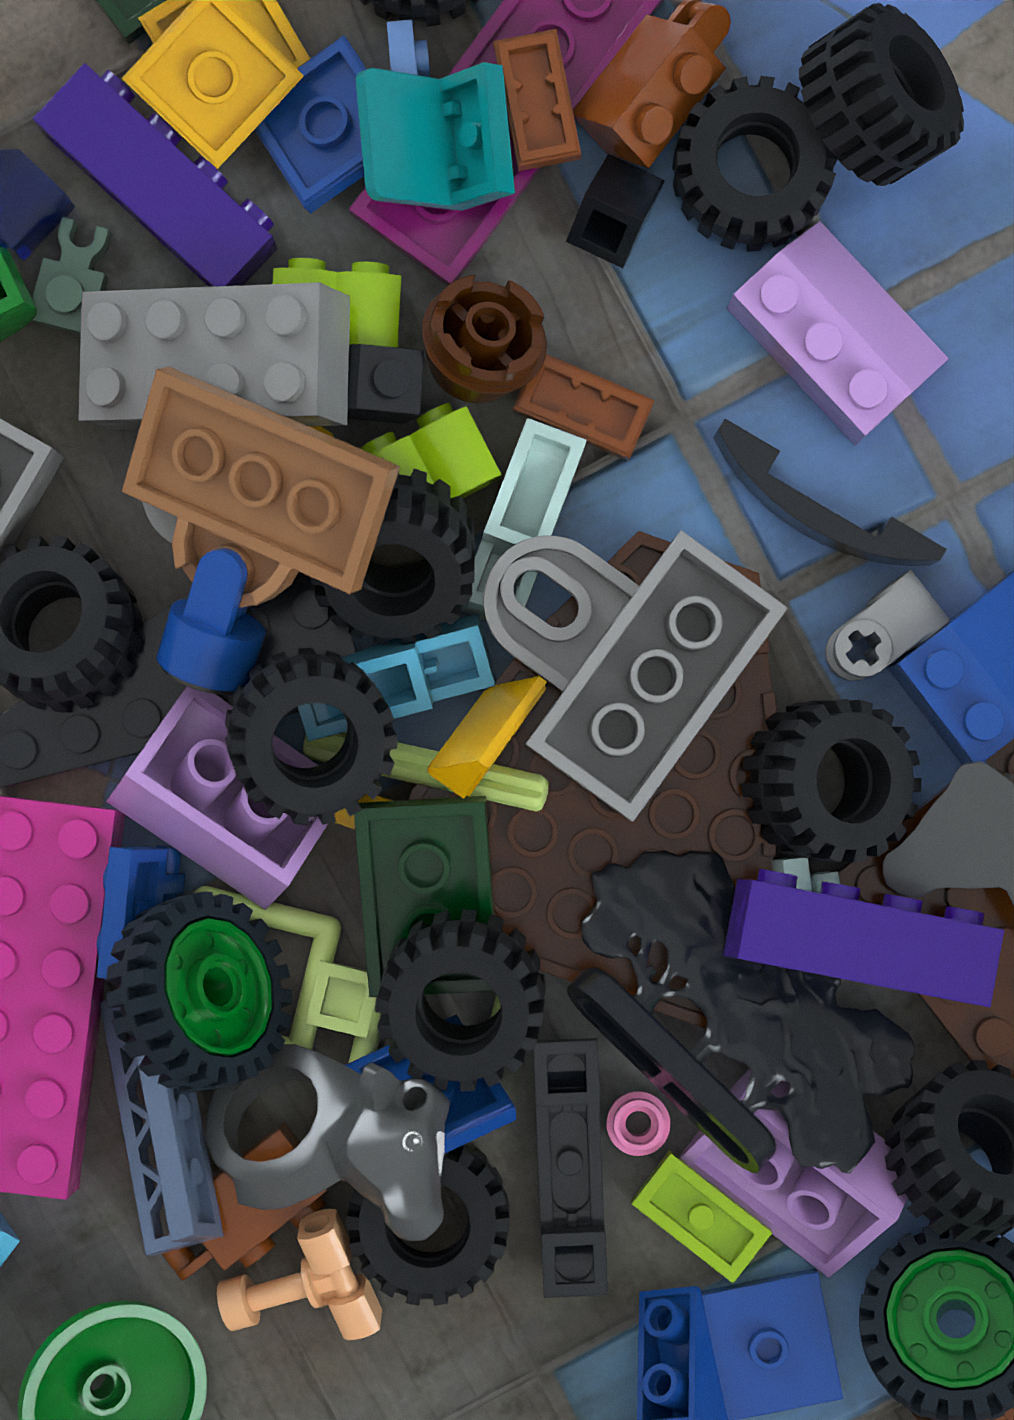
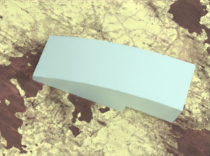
M526 419L475 556V582L472 583L471 599L468 606L461 605V612L469 615L479 614L480 619L486 621L483 605L484 590L490 571L497 560L508 549L521 541L537 536L553 535L583 453L586 439L532 419ZM526 572L520 575L514 583L513 591L515 598L525 608L539 572Z

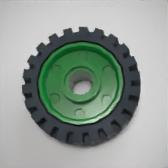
M199 892L173 898L148 908L136 915L137 919L129 922L120 933L125 938L114 943L110 954L119 962L107 967L106 981L118 984V989L106 993L108 1008L120 1007L122 1016L112 1020L116 1035L129 1032L131 1036L122 1047L130 1058L144 1056L138 1068L148 1077L159 1075L158 1084L167 1088L179 1087L180 1092L191 1093L218 1089L258 1075V1071L266 1069L274 1061L271 1054L281 1051L286 1040L279 1033L290 1029L292 1016L281 1011V1008L293 1004L292 990L283 989L280 984L281 980L290 978L287 964L276 966L274 957L283 951L277 939L266 942L263 940V937L270 928L262 918L249 921L253 910L244 903L233 905V897L225 894L213 896V892Z
M926 1226L917 1235L912 1236L909 1233L900 1238L898 1245L892 1250L888 1248L879 1257V1263L874 1270L871 1269L865 1281L864 1293L861 1294L859 1307L861 1343L869 1366L879 1383L899 1404L901 1403L906 1406L910 1412L922 1418L925 1416L934 1420H994L1004 1416L1006 1411L1014 1408V1243L1004 1236L1001 1238L995 1237L991 1241L978 1243L974 1236L965 1243L953 1240L951 1230L949 1229L940 1235ZM956 1309L966 1311L975 1321L973 1330L963 1338L946 1336L938 1327L939 1319L944 1313Z

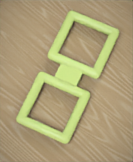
M201 886L196 889L194 894L199 892H213V896L225 894L233 897V905L244 903L253 910L249 921L262 918L270 928L313 938L289 1037L281 1035L286 1040L284 1044H296L312 1050L317 1028L322 1027L355 1035L348 1063L378 1050L381 1037L377 1025L381 1013L376 1012L377 997H369L367 970L334 962L341 934V924L338 919L333 916L275 902L264 910L239 893L210 886ZM497 995L495 996L490 1018L494 1016L501 1007Z

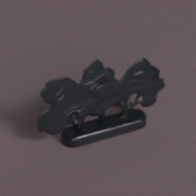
M665 850L658 852L644 851L628 868L615 863H608L601 871L593 872L591 880L597 900L591 911L581 920L582 941L593 953L608 959L619 957L630 959L636 974L638 988L637 994L632 996L605 971L595 967L587 968L567 986L568 996L575 1007L725 1155L743 1169L751 1173H758L776 1152L777 1145L773 1135L754 1115L757 1109L778 1110L788 1123L791 1151L801 1167L823 1169L835 1165L842 1173L850 1174L876 1142L871 1119L864 1102V1096L867 1093L879 1096L887 1095L897 1089L908 1088L912 1084L913 1070L910 1061L915 1057V1048L910 1034L884 1016L878 1009L862 1011L856 1008L839 1007L835 993L841 985L842 979L723 956L735 887L723 857L717 852L689 851L678 856ZM635 935L641 938V949L636 956L627 947L629 939ZM655 941L663 943L668 950V967L658 983L652 981V977L657 971L651 965L647 967L650 948ZM674 975L687 979L686 986L679 989H671L668 985ZM678 996L687 998L703 1011L707 1019V1032L689 1050L652 1015L655 1006L662 997ZM711 1052L722 1053L726 1058L745 1063L752 1071L745 1097L741 1101L702 1064ZM782 1080L790 1083V1091L783 1097L778 1098L769 1093Z

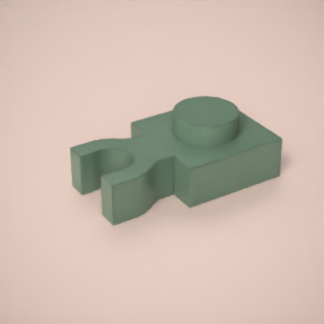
M62 217L58 230V240L62 250L60 261L43 257L32 298L37 314L31 323L81 335L82 292L105 291L108 277L105 273L94 271L93 269L97 261L107 252L112 233L108 228L96 226L93 242L86 247H77L74 245L73 238L78 225L75 220Z

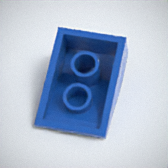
M1014 571L953 616L947 624L931 637L887 667L961 765L966 762L985 761L1014 739Z

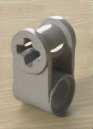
M910 569L866 603L867 606L832 633L825 646V660L830 670L839 678L848 681L862 680L882 671L902 654H906L916 648L947 624L950 619ZM864 638L870 646L864 653L866 661L862 659L852 663L846 655L853 647L850 640L855 642Z

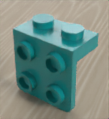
M483 62L441 79L377 68H368L357 74L356 91L365 187L370 198L375 201L463 211L515 194L503 65Z

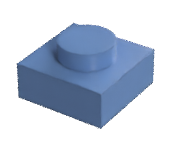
M412 20L386 22L391 71L430 77L427 39L414 40Z

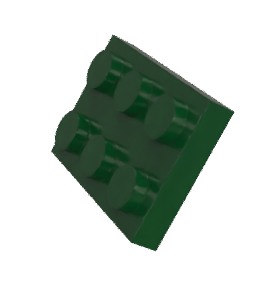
M486 796L465 797L464 799L462 797L359 803L362 810L354 814L369 997H377L387 962L390 960L395 945L401 937L407 940L411 927L421 920L429 927L433 923L435 914L449 910L451 920L456 921L461 919L463 909L477 910L476 921L487 924L490 915H495ZM449 973L439 976L428 983L424 988V995L488 992L494 990L485 981L471 974Z

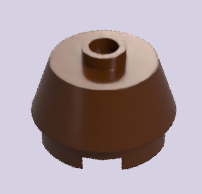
M468 275L452 282L431 301L424 314L422 337L430 372L437 384L445 392L464 402L476 404L489 403L523 387L542 368L547 350L546 335L542 325L544 314L533 296L517 283L508 280L504 287L489 281L473 282L476 275Z

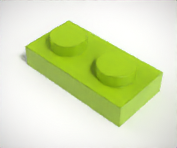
M670 1150L630 1200L634 1207L732 1283L737 1280L772 1234L768 1226Z

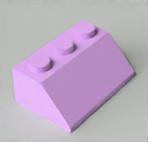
M820 221L780 250L733 294L727 307L732 315L855 446L949 359Z
M186 686L106 802L266 910L289 886L328 824L322 825L318 816L309 817L308 825L294 824L290 815L283 813L279 819L267 813L262 802L258 801L255 803L246 793L242 782L238 780L227 751L225 718L227 709L232 710L233 706L213 693L199 691ZM273 735L272 748L280 761L299 768L318 766Z
M750 1069L730 1090L740 1101L746 1094L752 1072ZM782 1080L769 1093L778 1098L783 1097L790 1091V1083ZM757 1109L754 1115L769 1129L775 1139L777 1149L773 1157L758 1173H751L733 1162L699 1130L679 1158L768 1226L772 1231V1235L828 1278L894 1224L908 1199L906 1194L897 1195L892 1185V1182L898 1178L895 1171L887 1170L885 1156L893 1149L887 1146L885 1140L875 1132L876 1142L850 1174L842 1173L835 1165L823 1169L801 1167L792 1154L788 1123L778 1110Z

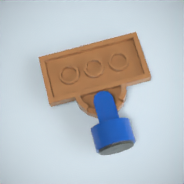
M172 367L156 369L122 492L177 517L172 539L175 569L182 567L192 582L188 599L177 600L171 605L156 656L162 670L173 680L190 688L213 694H233L239 684L245 687L251 680L248 672L257 664L266 635L264 626L255 618L246 614L248 606L259 605L275 598L292 585L298 572L304 573L348 594L360 590L400 466Z

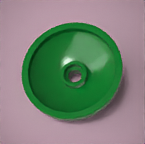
M130 1300L112 1301L92 1306L72 1316L56 1328L33 1356L25 1372L19 1392L18 1420H200L207 1392V1375L203 1355L188 1329L174 1316L159 1307ZM101 1374H106L102 1386L98 1389L90 1390L93 1380Z

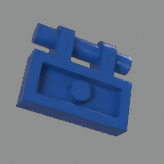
M157 845L156 848L148 846L110 847L108 864L103 875L105 899L102 928L98 934L96 944L99 956L97 978L106 979L107 967L119 962V960L110 955L115 942L125 938L120 932L129 922L137 919L136 915L155 905L177 898V893H184L185 873L179 872L181 852L172 846Z

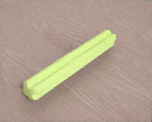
M347 732L309 742L305 735L303 754L311 760L325 763L340 750ZM397 742V749H391L390 756L394 761L393 769L390 776L381 774V776L453 792L427 772L429 764L439 751ZM493 764L470 796H486L488 801L532 811H540L547 798L549 781L540 774Z

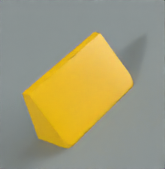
M537 676L487 688L427 768L429 775L463 799L466 795L470 797L546 690L545 684L547 681Z

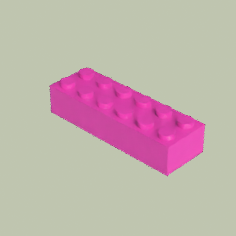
M0 795V1192L67 1200L79 1189L101 1015L100 1002L103 999L105 983L104 978H97L99 956L96 947L97 937L102 928L105 899L103 875L108 864L110 847H122L125 814L118 809Z

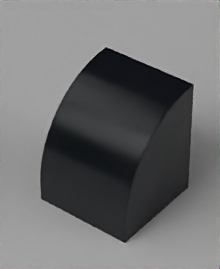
M607 154L584 195L566 242L624 268L665 180Z

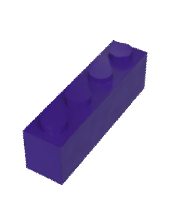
M84 63L32 118L40 131L208 287L244 286L278 249L273 236L269 233L275 224L248 198L239 205L222 189L228 183L227 179L203 156L200 155L194 163L176 147L182 140L181 137L159 115L153 113L146 120L133 108L130 103L136 96L115 74L107 70L100 77Z
M759 869L757 881L737 879L723 956L991 1008L1004 930L983 926L985 913L946 906L944 918L922 914L923 901L884 894L882 905L859 901L860 888L823 881L820 893L796 889L798 876Z

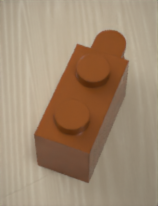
M684 0L667 20L647 14L573 109L574 119L607 154L649 168L687 120L689 112L695 104L701 102L726 69L715 56L714 51L727 36L730 29L731 19L727 9L721 5L709 4L701 0Z
M284 1121L243 1153L242 1157L243 1159L256 1162L278 1159L297 1148L301 1142ZM221 1170L213 1177L224 1237L202 1242L206 1248L196 1256L188 1246L162 1253L161 1255L181 1281L191 1276L213 1258L223 1271L238 1260L247 1268L276 1245L270 1235L290 1220L297 1229L299 1228L300 1219L313 1212L322 1210L327 1204L321 1198V1195L328 1188L317 1195L286 1208L260 1210L238 1204L234 1181Z

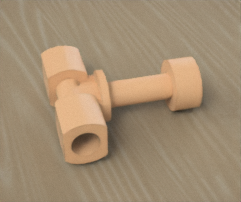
M337 1209L319 1210L300 1219L297 1240L305 1255L301 1260V1272L256 1285L253 1284L248 1275L243 1274L221 1280L217 1285L219 1311L225 1326L232 1332L258 1325L260 1310L303 1298H308L314 1308L328 1305L345 1340L362 1339L380 1330L381 1305L370 1281L363 1274H354L350 1266L352 1254L348 1245L350 1238Z

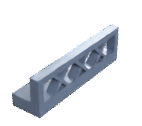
M107 1000L100 1002L146 1255H158L224 1237L197 1093L180 1092L179 1087L167 1088L158 1084L159 1075L148 1077L138 1068L144 1056L135 1057L131 1063L130 1057L122 1047L128 1041L126 1033L116 1035L112 1020L122 1016L121 1008H108ZM140 1078L146 1106L138 1102L136 1084ZM142 1118L146 1120L144 1125L142 1124ZM151 1141L153 1143L157 1169L150 1165L147 1148ZM153 1181L158 1183L156 1189L154 1188ZM163 1204L170 1234L164 1237L159 1215Z

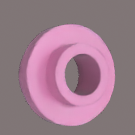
M644 1091L628 1092L617 1098L611 1105L606 1119L607 1132L613 1144L622 1152L633 1156L648 1155L658 1150L665 1143L670 1132V1116L663 1102L655 1095ZM636 1111L644 1112L650 1118L648 1129L641 1134H634L626 1128L627 1117Z

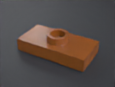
M552 29L493 41L496 64L503 65L508 124L518 172L580 160L581 150L557 30Z
M546 354L545 361L538 374L522 387L513 407V412L586 439L587 444L629 461L655 400Z

